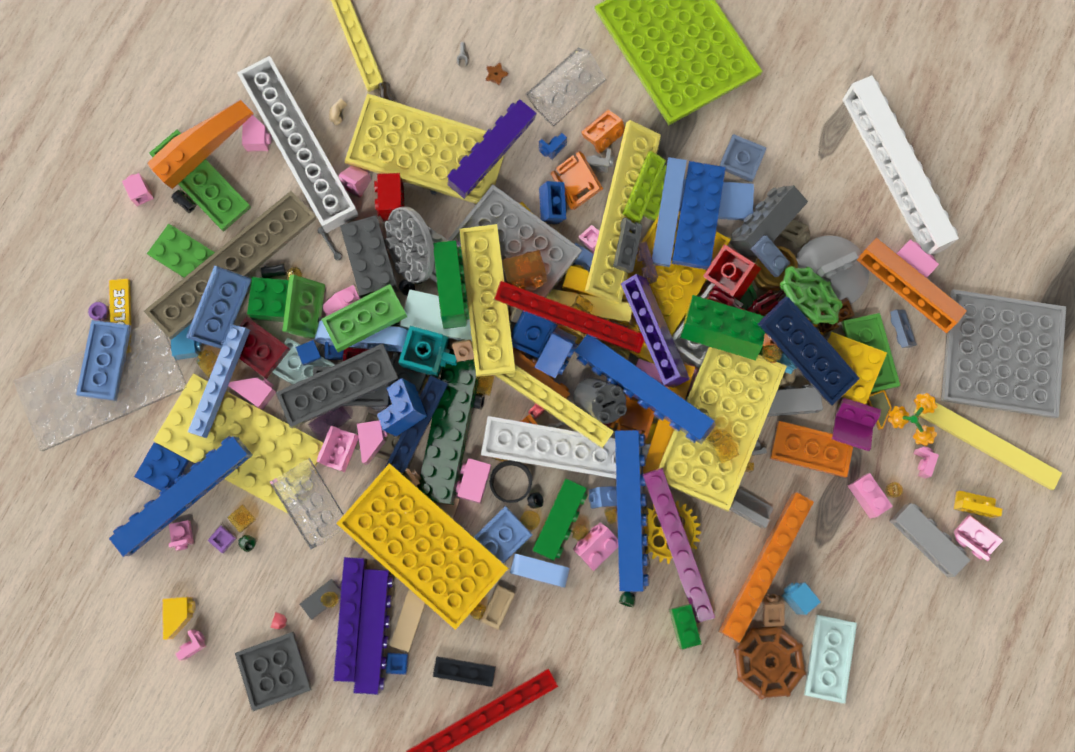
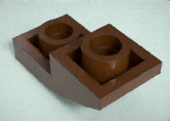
M847 297L841 300L843 306L838 314V322L835 324L818 323L820 332H823V334L839 327L838 323L855 316Z

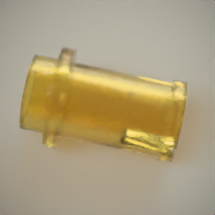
M327 592L322 595L321 603L323 602V605L328 608L335 607L338 603V596L334 592ZM329 596L332 597L330 603L327 601Z

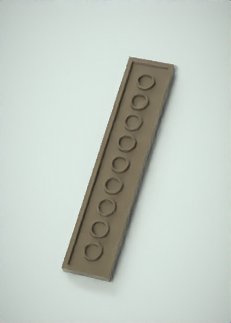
M292 191L288 192L144 310L145 314L172 340L192 323L214 266L248 277L317 219L316 215Z

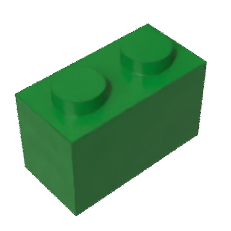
M691 604L669 609L679 649L683 650L702 645Z

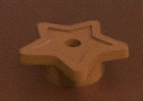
M498 63L495 67H486L489 73L486 81L500 85L503 78L508 76V73L502 70L501 63Z

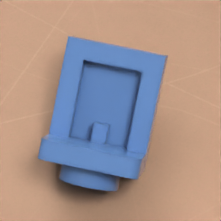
M617 486L589 489L591 509L616 507Z

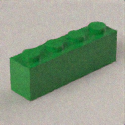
M565 478L532 550L533 552L552 561L555 560V557L560 558L564 549L561 547L563 540H568L572 532L569 526L572 521L576 523L580 514L577 511L579 504L584 505L588 496L585 493L586 487Z

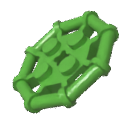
M788 267L785 270L784 280L780 283V288L787 297L811 320L812 324H835L838 322V314L843 304L832 289V283L830 281L827 282L814 273L810 267Z

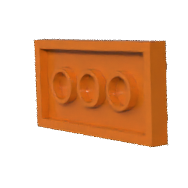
M778 421L769 459L846 478L848 476L853 446L833 440V434Z

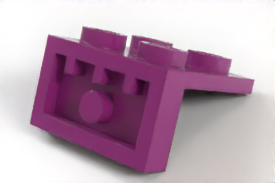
M843 398L835 413L832 439L870 451L873 427L881 415V409Z

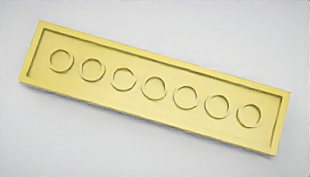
M497 224L459 229L476 377L514 373L515 363L508 307L506 304L493 300L500 281L504 282Z

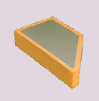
M885 390L871 394L867 400L868 406L881 409V415L876 422L878 430L883 429L889 416L888 412L892 408Z

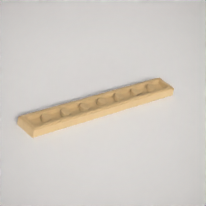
M455 498L454 505L438 503L437 505L454 519L460 499ZM410 589L408 590L390 644L391 647L410 652L426 604Z

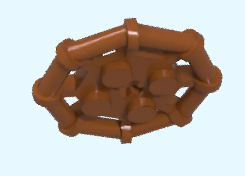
M782 626L750 628V632L733 651L736 659L737 681L743 683L760 700L771 697L791 696L790 693L803 676L807 674V671H805L802 642L799 643L782 629ZM774 635L773 641L762 642L759 636ZM780 637L792 647L787 650L779 643ZM755 639L757 645L752 652H744ZM795 652L797 668L792 667L790 662V654ZM743 656L749 657L750 671L746 673ZM774 657L773 662L775 666L767 667L766 658ZM790 671L796 672L786 685L784 679ZM755 675L761 680V688L748 677ZM779 683L781 688L767 689V685Z

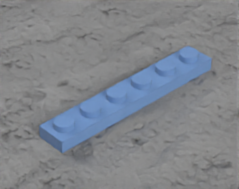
M231 324L189 427V433L204 438L208 437L249 335V329Z

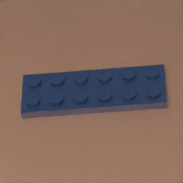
M785 296L757 324L831 406L860 379L789 297Z

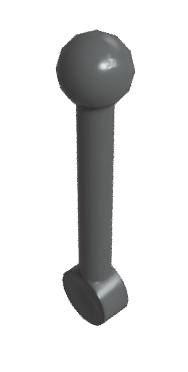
M319 227L317 231L323 236L334 254V259L337 261L341 260V254L337 253L324 233L323 227Z

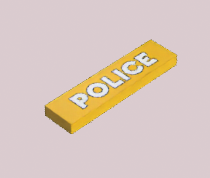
M109 280L110 323L131 326L130 280ZM132 331L130 332L126 354L132 353Z

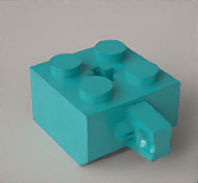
M410 326L399 364L403 368L438 377L441 366L445 367L446 363L456 366L457 359L455 355L449 354L450 350L447 349L449 339L447 336ZM427 348L428 353L422 355L420 351H424Z

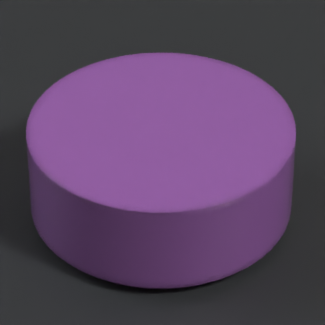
M95 302L89 307L88 314L95 321H105L109 317L110 310L104 303Z

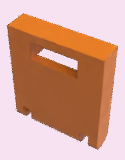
M581 151L576 153L577 157L573 155L556 168L558 173L556 171L551 172L555 182H564L565 200L572 210L577 209L603 190ZM586 188L590 190L588 193H586L584 196L578 199L577 195L580 192H582Z
M626 396L627 411L625 415L611 422L610 428H614L615 424L618 423L617 430L619 431L642 430L647 440L655 417L654 411L649 407L648 409L643 408L636 401L630 400Z

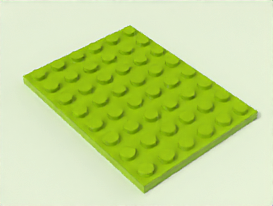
M605 0L594 8L668 125L762 74V70L715 0Z

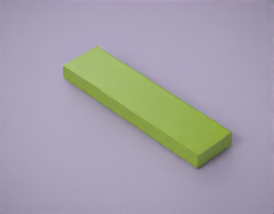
M653 151L648 152L622 213L638 223L642 220L666 161Z

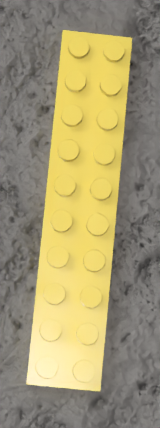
M631 120L626 123L585 292L618 304L621 303L624 293L621 283L627 280L628 276L627 272L613 267L621 231L620 224L623 218H628L622 213L648 152L653 151L657 154L661 137L660 134Z

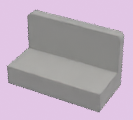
M739 489L729 510L763 529L767 527L770 521L768 518L773 511V507Z

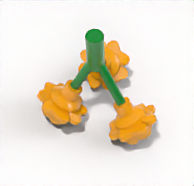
M928 393L918 394L917 398L914 399L916 409L918 410L915 415L909 416V412L905 410L904 406H894L893 410L888 412V422L892 424L893 428L903 429L904 425L909 421L915 423L917 429L913 439L916 440L915 443L917 445L921 444L925 447L928 444L934 443V438L937 436L934 427L921 426L918 421L921 413H934L938 407L935 397Z

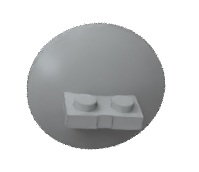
M406 206L396 208L391 212L388 221L385 222L387 235L385 246L389 249L397 273H401L409 282L419 283L425 281L431 276L434 268L433 243L448 240L428 227L414 209Z
M838 236L815 238L805 244L796 256L798 268L810 267L827 282L830 281L832 283L831 287L839 300L847 297L849 303L852 304L863 294L867 287L869 270L857 261L862 251L845 238Z

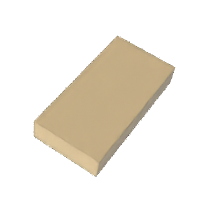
M497 585L481 622L499 630L516 593Z

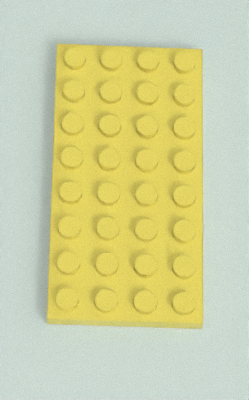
M367 93L345 163L378 174L400 173L404 182L477 204L489 188L496 184L504 155L464 199L447 185V176L453 169H457L460 166L459 163L465 155L469 156L472 153L471 149L477 142H482L486 131Z
M708 348L687 402L713 419L716 426L702 444L697 441L693 443L685 437L686 433L681 430L679 432L674 430L658 468H663L669 487L729 511L786 370V365L758 355L755 361L716 348Z
M193 374L153 441L191 462L197 463L206 459V454L211 450H217L225 438L229 436L239 437L253 456L228 475L225 480L289 514L318 464L317 458L323 442L296 428H290L289 424L227 391L224 394L208 437L204 438L189 433V427L208 381Z

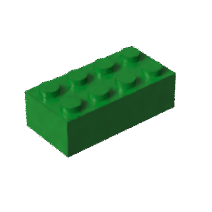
M456 240L433 243L443 329L466 327V320L470 319L461 247H457Z
M693 295L686 312L680 338L756 361L763 347L765 332L757 324L765 316Z

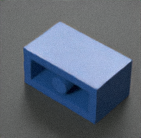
M546 181L539 187L540 218L546 224H560L566 219L564 182Z

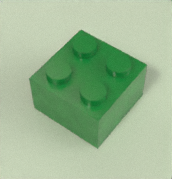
M252 277L247 315L252 320L284 322L289 280Z

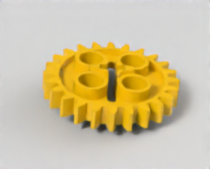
M676 501L675 504L679 516L684 519L683 527L691 548L697 549L693 544L694 542H700L696 538V535L701 534V531L696 530L700 523H694L697 516L691 517L690 514L693 510L685 511L686 504L679 507V501ZM653 504V510L646 508L649 514L647 515L648 524L645 526V534H648V549L645 553L652 552V559L659 556L660 563L666 558L667 564H669L673 557L670 549H667V541L662 527H657L654 524V518L658 515ZM660 535L664 538V544L658 547L654 545L653 539Z

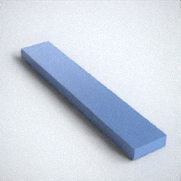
M668 157L651 265L670 267L687 160Z

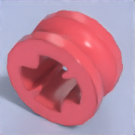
M535 404L528 414H532L533 418L537 419L545 409Z

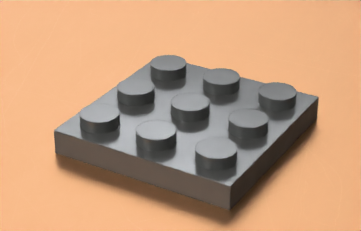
M294 632L235 653L252 712L312 690Z

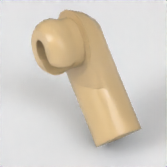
M338 100L329 110V120L336 126L342 122V118L339 116L340 111L347 106L344 100Z
M795 369L792 374L785 373L778 388L783 389V387L794 383Z

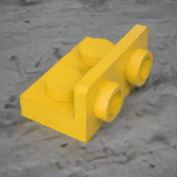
M956 491L953 510L989 518L1002 516V508L995 507V498Z

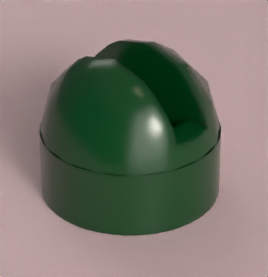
M243 535L242 538H239L238 545L243 551L250 552L256 545V539L250 535Z
M630 591L623 592L619 599V603L627 607H634L636 601L635 595Z

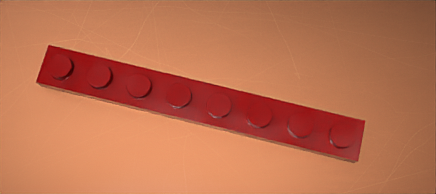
M500 281L493 299L635 353H640L644 343L642 333Z
M548 668L411 747L406 752H447L554 690L558 685Z

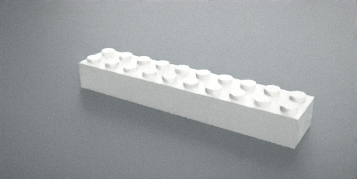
M268 56L237 72L324 231L328 233L358 217L355 206L271 57Z
M873 75L852 83L842 100L916 242L924 252L932 256L946 250L959 239L957 230L951 225L948 213L942 208L939 196L933 191L931 181L924 174L921 162L915 157L914 149L906 140L904 130L900 128L896 115L888 106L887 98L880 91L879 83L875 81Z

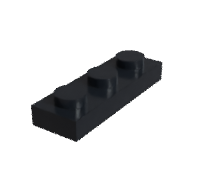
M436 656L433 677L492 687L496 666Z

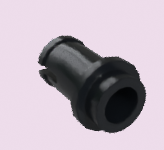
M177 190L173 193L171 197L175 204L178 203L187 213H191L195 209L196 204L185 196V192Z
M284 263L273 266L264 265V267H261L262 277L270 278L286 275Z

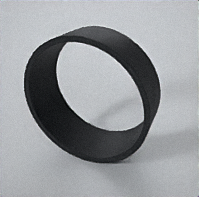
M503 461L491 472L489 479L490 489L499 500L506 503H516L523 500L529 494L532 488V475L529 469L521 462ZM517 466L526 473L529 484L526 493L521 498L506 500L496 493L494 478L501 468Z

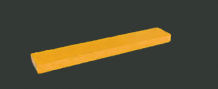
M684 364L690 379L675 388L668 387L669 390L684 400L686 399L695 367ZM658 419L647 454L646 466L643 467V474L657 470L674 432V429L669 426L670 422L666 419L663 421Z

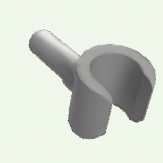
M464 42L460 43V55L457 57L458 66L461 59L465 60V66L468 65Z

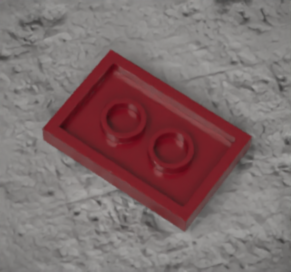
M246 316L239 326L249 329L250 332L239 359L267 379L291 349Z

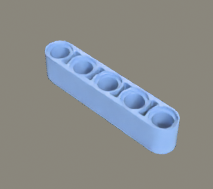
M322 320L319 321L315 341L324 345L327 341L330 342L329 345L334 346ZM389 326L350 347L372 349L380 344H384L386 351L402 352L408 330Z

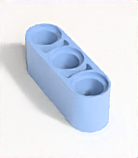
M514 554L510 569L511 574L564 588L566 587L570 571L568 567L519 554Z

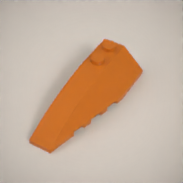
M240 100L173 138L147 164L168 187L173 189L254 113Z

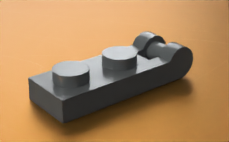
M623 218L620 224L621 231L613 267L631 273L635 265L642 224L638 222L633 223L630 219Z

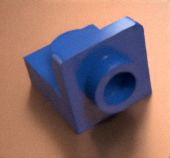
M561 133L558 137L555 136L549 145L541 139L539 141L540 153L553 160L567 145V137Z

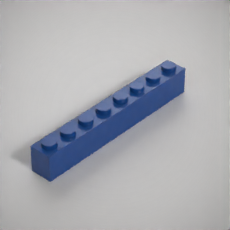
M586 335L574 352L578 362L584 366L586 364L591 366V370L600 377L604 375L608 378L606 380L608 383L618 385L629 398L635 397L639 400L637 403L643 408L648 409L649 407L654 411L653 414L660 420L666 419L669 421V426L677 432L681 430L686 433L685 437L691 442L696 443L697 441L702 444L716 426L713 419L595 337Z
M642 430L615 431L619 591L643 592L646 586H649V574H646L649 556L645 554V546H648V534H645L648 517L647 514H644V506H647V495L644 494L643 486H646L643 476V466H646V455L642 454V446H645V434H642Z
M229 436L225 438L217 450L213 449L208 452L206 459L192 465L189 473L179 476L172 487L163 489L156 500H150L144 505V510L130 516L127 524L117 527L113 531L114 534L109 537V540L123 557L131 556L252 457V453L239 437Z

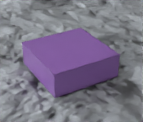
M221 525L207 541L221 553H224L237 538Z

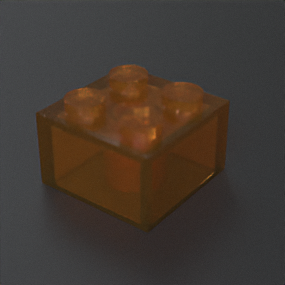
M540 250L502 260L508 284L525 290L526 287H540L544 285V282H547Z

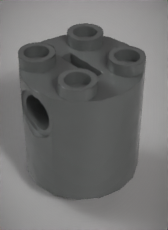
M591 377L581 381L575 389L573 395L574 405L602 423L614 422L625 415L627 411L626 396L619 386Z

